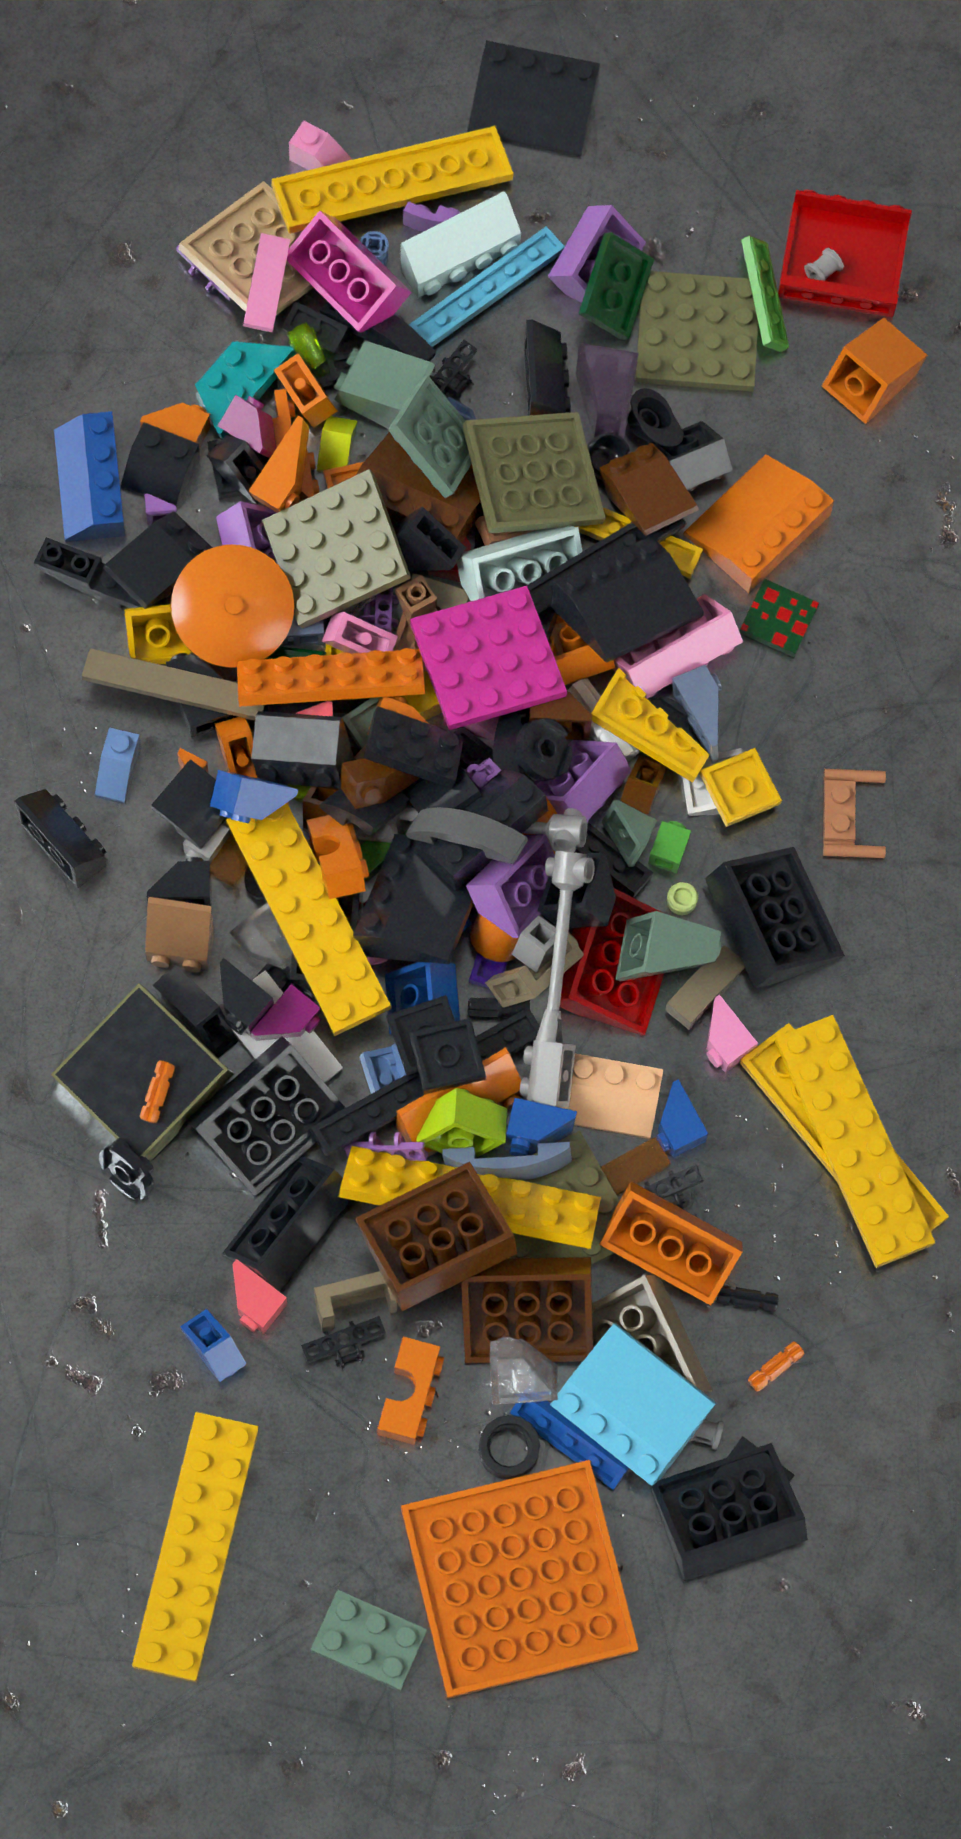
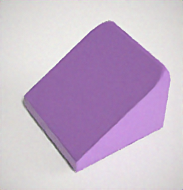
M144 494L147 524L149 526L173 511L177 513L175 505L152 495Z

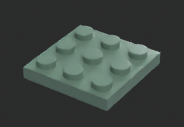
M426 376L419 380L388 428V431L392 434L395 441L408 453L412 461L428 477L432 485L446 498L455 492L472 464L463 430L465 420L432 379Z

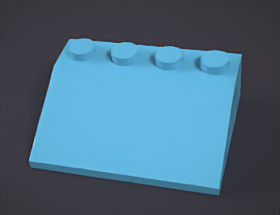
M614 1323L567 1380L550 1405L652 1486L665 1475L714 1408L716 1402L623 1328Z

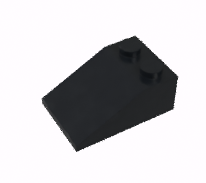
M173 511L151 524L110 559L103 569L146 609L172 594L176 580L185 566L197 555L213 547Z

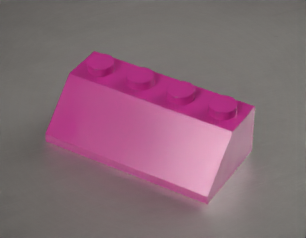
M322 211L316 214L288 249L287 261L360 333L393 316L412 293L337 218Z

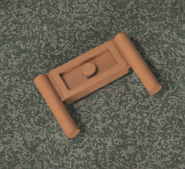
M824 768L823 856L885 858V846L854 845L856 782L885 783L886 771Z

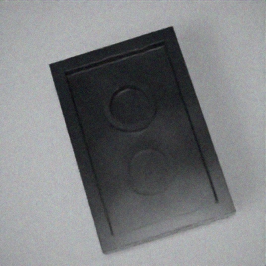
M377 706L373 713L364 758L452 789L456 781L464 736Z

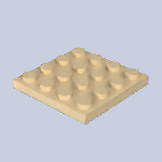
M263 181L181 241L179 251L246 312L261 233L290 239V248L303 231L289 234L274 191ZM287 260L276 315L313 288Z

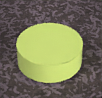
M680 882L674 884L669 889L667 905L672 912L678 915H686L696 908L698 893L691 884Z

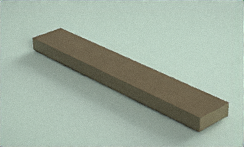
M91 648L89 649L82 673V680L251 720H255L257 712L265 711L266 705L239 707L238 683Z

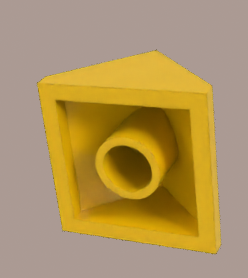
M171 604L149 606L146 609L144 607L124 609L130 658L155 664H166L167 661H170L177 654H191V651L183 644L175 630L171 615Z

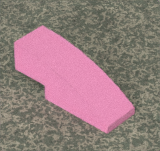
M261 233L243 323L244 327L273 332L290 239Z

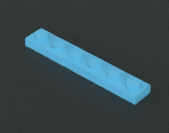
M547 226L414 320L409 326L431 347L435 346L559 257L565 246Z

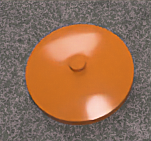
M221 545L200 553L182 570L172 592L171 615L179 638L194 655L215 666L237 668V661H246L252 658L258 660L265 659L282 644L292 625L294 597L285 573L269 556L257 549L244 545Z

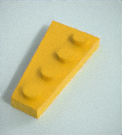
M618 668L591 712L592 721L693 783L710 754L681 727L677 728L668 719L669 715L662 708L657 709L645 697L647 694L638 685L634 687L625 678L626 674Z

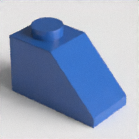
M679 1079L672 1083L658 1128L659 1134L656 1135L664 1152L669 1151L672 1158L706 1142L708 1136L706 1128Z
M207 1309L180 1326L205 1365L219 1382L226 1377L234 1375L238 1369L247 1364L232 1337Z

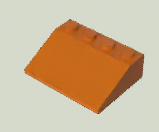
M765 454L693 522L683 534L693 544L702 548L703 553L746 592L750 593L831 515L835 500L812 480Z

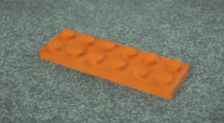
M419 649L374 650L366 653L343 652L336 655L320 656L313 654L306 657L289 658L283 656L276 659L258 660L252 658L246 661H237L239 707L425 694L423 662Z

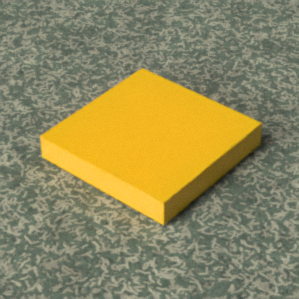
M756 748L704 768L699 773L726 827L778 806L782 802Z

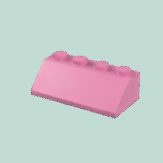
M706 594L698 597L697 601L704 611L703 617L613 659L615 665L614 672L616 673L617 669L620 668L626 674L625 678L634 687L638 685L647 694L645 696L647 699L657 694V691L672 684V678L700 666H707L709 661L720 655L730 653L735 646L743 642L730 610Z

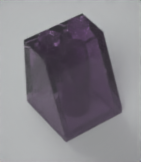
M583 343L579 344L576 377L594 438L606 433H614L623 439L625 438L639 353Z

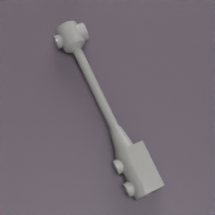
M408 804L403 811L371 836L353 822L349 821L347 823L353 824L358 840L391 843L394 834H404V831L410 828L418 813L412 805ZM568 808L564 811V814H553L547 823L535 822L524 833L546 834L554 851L575 852L576 847H584L587 819L585 816H582L579 810Z
M555 851V857H549L545 864L546 875L552 876V883L560 889L547 1010L545 1009L533 1046H527L524 1051V1063L531 1065L530 1077H524L521 1081L520 1093L522 1096H526L528 1101L569 1108L576 1045L563 1043L562 1018L559 1009L573 891L582 887L583 883H590L592 881L595 866L593 859L586 857L587 854Z

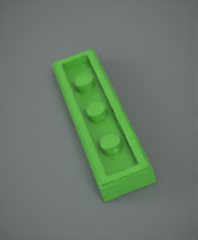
M749 235L741 241L763 346L782 352L789 348L768 243Z

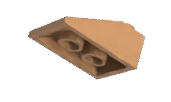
M149 897L145 946L146 960L151 961V964L163 968L169 967L171 964L182 966V969L189 972H200L201 969L208 970L215 936L212 906Z

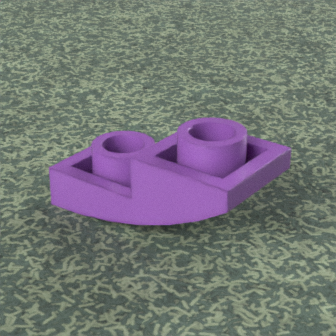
M408 202L403 210V224L424 232L461 212L454 208H446L440 205L434 214L424 205Z

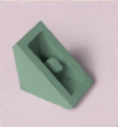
M614 800L601 822L628 866L633 867L645 849L657 820L619 800Z

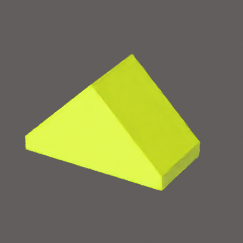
M330 416L326 419L321 434L317 472L323 473V470L349 465L357 420Z

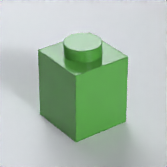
M662 821L650 853L648 864L677 874L690 839L691 831L679 822L670 821L667 823Z

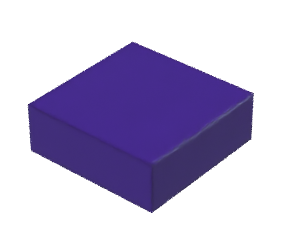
M477 953L469 983L489 989L485 982L493 975L505 972L508 962H494Z

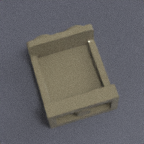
M569 932L564 972L584 956L578 947L577 940ZM553 957L537 973L532 969H528L525 965L493 975L485 983L503 1008L534 999L550 985Z
M381 1271L314 1288V1302L322 1332L335 1329L334 1309L385 1297L390 1314L397 1313V1301L387 1286Z

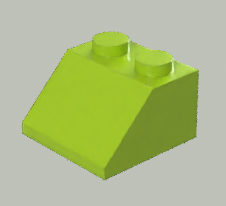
M453 1089L437 1099L416 1138V1142H424L425 1147L442 1153V1149L474 1147L477 1158L505 1143L507 1108L495 1104L491 1099H483L470 1094L466 1089Z

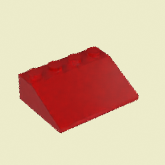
M614 888L616 900L607 926L573 928L571 935L577 940L578 947L584 956L563 974L560 1007L588 1019L639 1035H645L664 974L624 981L616 980L626 920L650 912L661 911Z

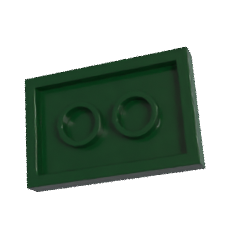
M612 232L605 233L578 314L621 340L629 339L654 258Z

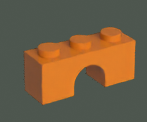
M330 815L306 820L310 845L316 860L320 861L322 879L328 898L333 899L366 891L364 878L369 877L366 860L362 857L360 843L356 841L353 824L346 823L342 826Z
M403 1336L394 1374L409 1378L415 1386V1391L410 1398L404 1401L386 1398L377 1435L415 1445L417 1436L423 1438L428 1421L427 1418L422 1417L425 1405L432 1406L436 1388L431 1387L434 1375L440 1376L445 1358L439 1356L440 1346Z

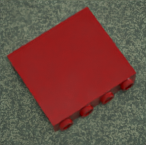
M796 190L778 289L779 298L894 317L912 210L905 209L900 205L886 206L876 204L871 200L857 201L847 199L842 195L828 196L818 194L813 190ZM826 248L834 250L842 259L843 269L839 272H833L826 278V281L808 278L805 273V265L814 263L822 256V251Z

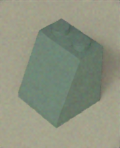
M364 341L360 349L354 347L346 363L351 366L347 374L341 372L334 388L338 392L334 400L388 429L419 380L426 376L430 377L435 364Z
M658 911L626 920L616 980L624 981L670 973L715 962L721 951V931Z

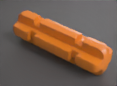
M166 1061L157 1062L154 1071L156 1076L152 1077L145 1098L147 1104L141 1110L140 1118L150 1123L158 1121L161 1112L159 1111V1106H163L170 1085L168 1079L172 1078L175 1069L173 1064Z
M795 1341L785 1347L784 1352L780 1351L760 1368L761 1371L757 1370L748 1378L749 1384L757 1392L761 1391L768 1385V1381L772 1382L791 1367V1362L796 1363L804 1355L803 1349Z

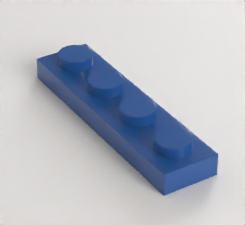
M527 1387L518 1398L510 1414L521 1417L531 1423L538 1435L576 1463L590 1460L594 1476L614 1490L629 1467L553 1408L550 1402Z

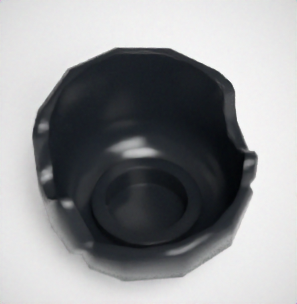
M614 433L601 434L588 443L587 449L595 478L602 480L599 467L608 464L612 459L623 457L629 453V445L621 436Z

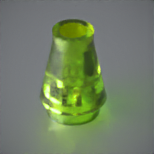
M307 322L300 324L286 334L290 340L288 344L299 353L311 369L326 361L314 328L309 327Z

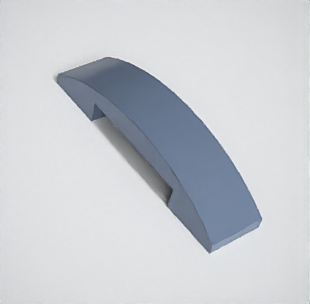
M570 1142L538 1144V1155L476 1159L474 1147L442 1149L445 1165L459 1167L471 1162L477 1174H493L498 1178H511L522 1181L550 1174L572 1162Z

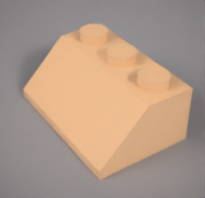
M575 1053L569 1108L564 1109L577 1111L574 1122L575 1126L651 1139L663 1069Z

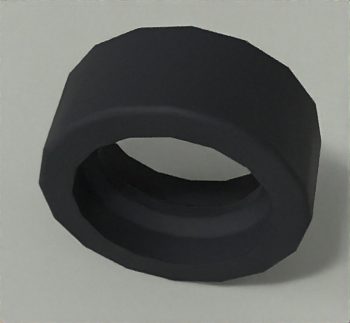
M512 1415L497 1417L488 1423L481 1433L478 1447L480 1461L485 1469L497 1478L508 1480L524 1476L532 1470L538 1460L540 1441L537 1431L525 1419ZM514 1429L522 1433L526 1438L528 1453L525 1459L518 1465H501L491 1455V1440L499 1431Z

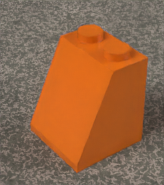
M882 318L843 347L822 387L866 424L917 375L928 355L888 320Z

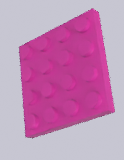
M527 586L410 619L413 634L449 731L567 696L565 684Z

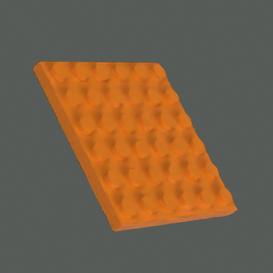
M590 1460L401 1505V1512L447 1699L639 1651Z

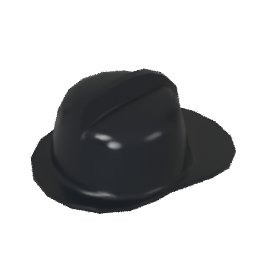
M642 388L637 390L632 395L631 409L628 415V424L632 432L646 442H655L665 447L678 446L683 441V431L666 399L652 389Z

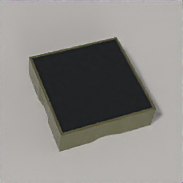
M138 983L51 1075L116 1139H123L134 1153L139 1157H146L151 1162L178 1134L184 1122L207 1103L234 1073L202 1042L196 1039L179 1022L178 1018L147 988ZM166 1061L173 1064L175 1069L172 1078L168 1079L170 1085L163 1106H159V1111L161 1112L158 1121L150 1123L140 1118L141 1110L147 1104L145 1098L152 1077L156 1076L154 1071L157 1062Z

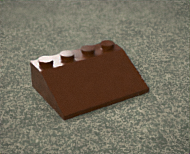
M390 432L364 461L356 474L358 475L368 469L374 473L392 525L423 506L453 536L463 543L482 510L473 468L469 467L455 492L444 498L423 471L412 461V458L403 447L395 441Z
M471 1162L461 1165L355 1218L387 1286L402 1311L517 1254L514 1234Z
M591 1257L506 1259L461 1282L465 1363L584 1361L592 1351Z

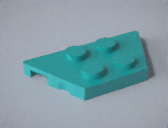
M233 341L195 384L221 439L229 433L218 427V424L235 395L245 400L249 396L258 400L277 379L278 376L274 369L296 355L292 347Z

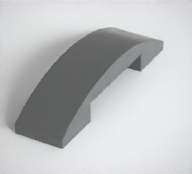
M442 807L420 810L406 832L407 838L434 844L438 838L482 849L486 858L514 864L528 841L525 835L488 817L464 810Z

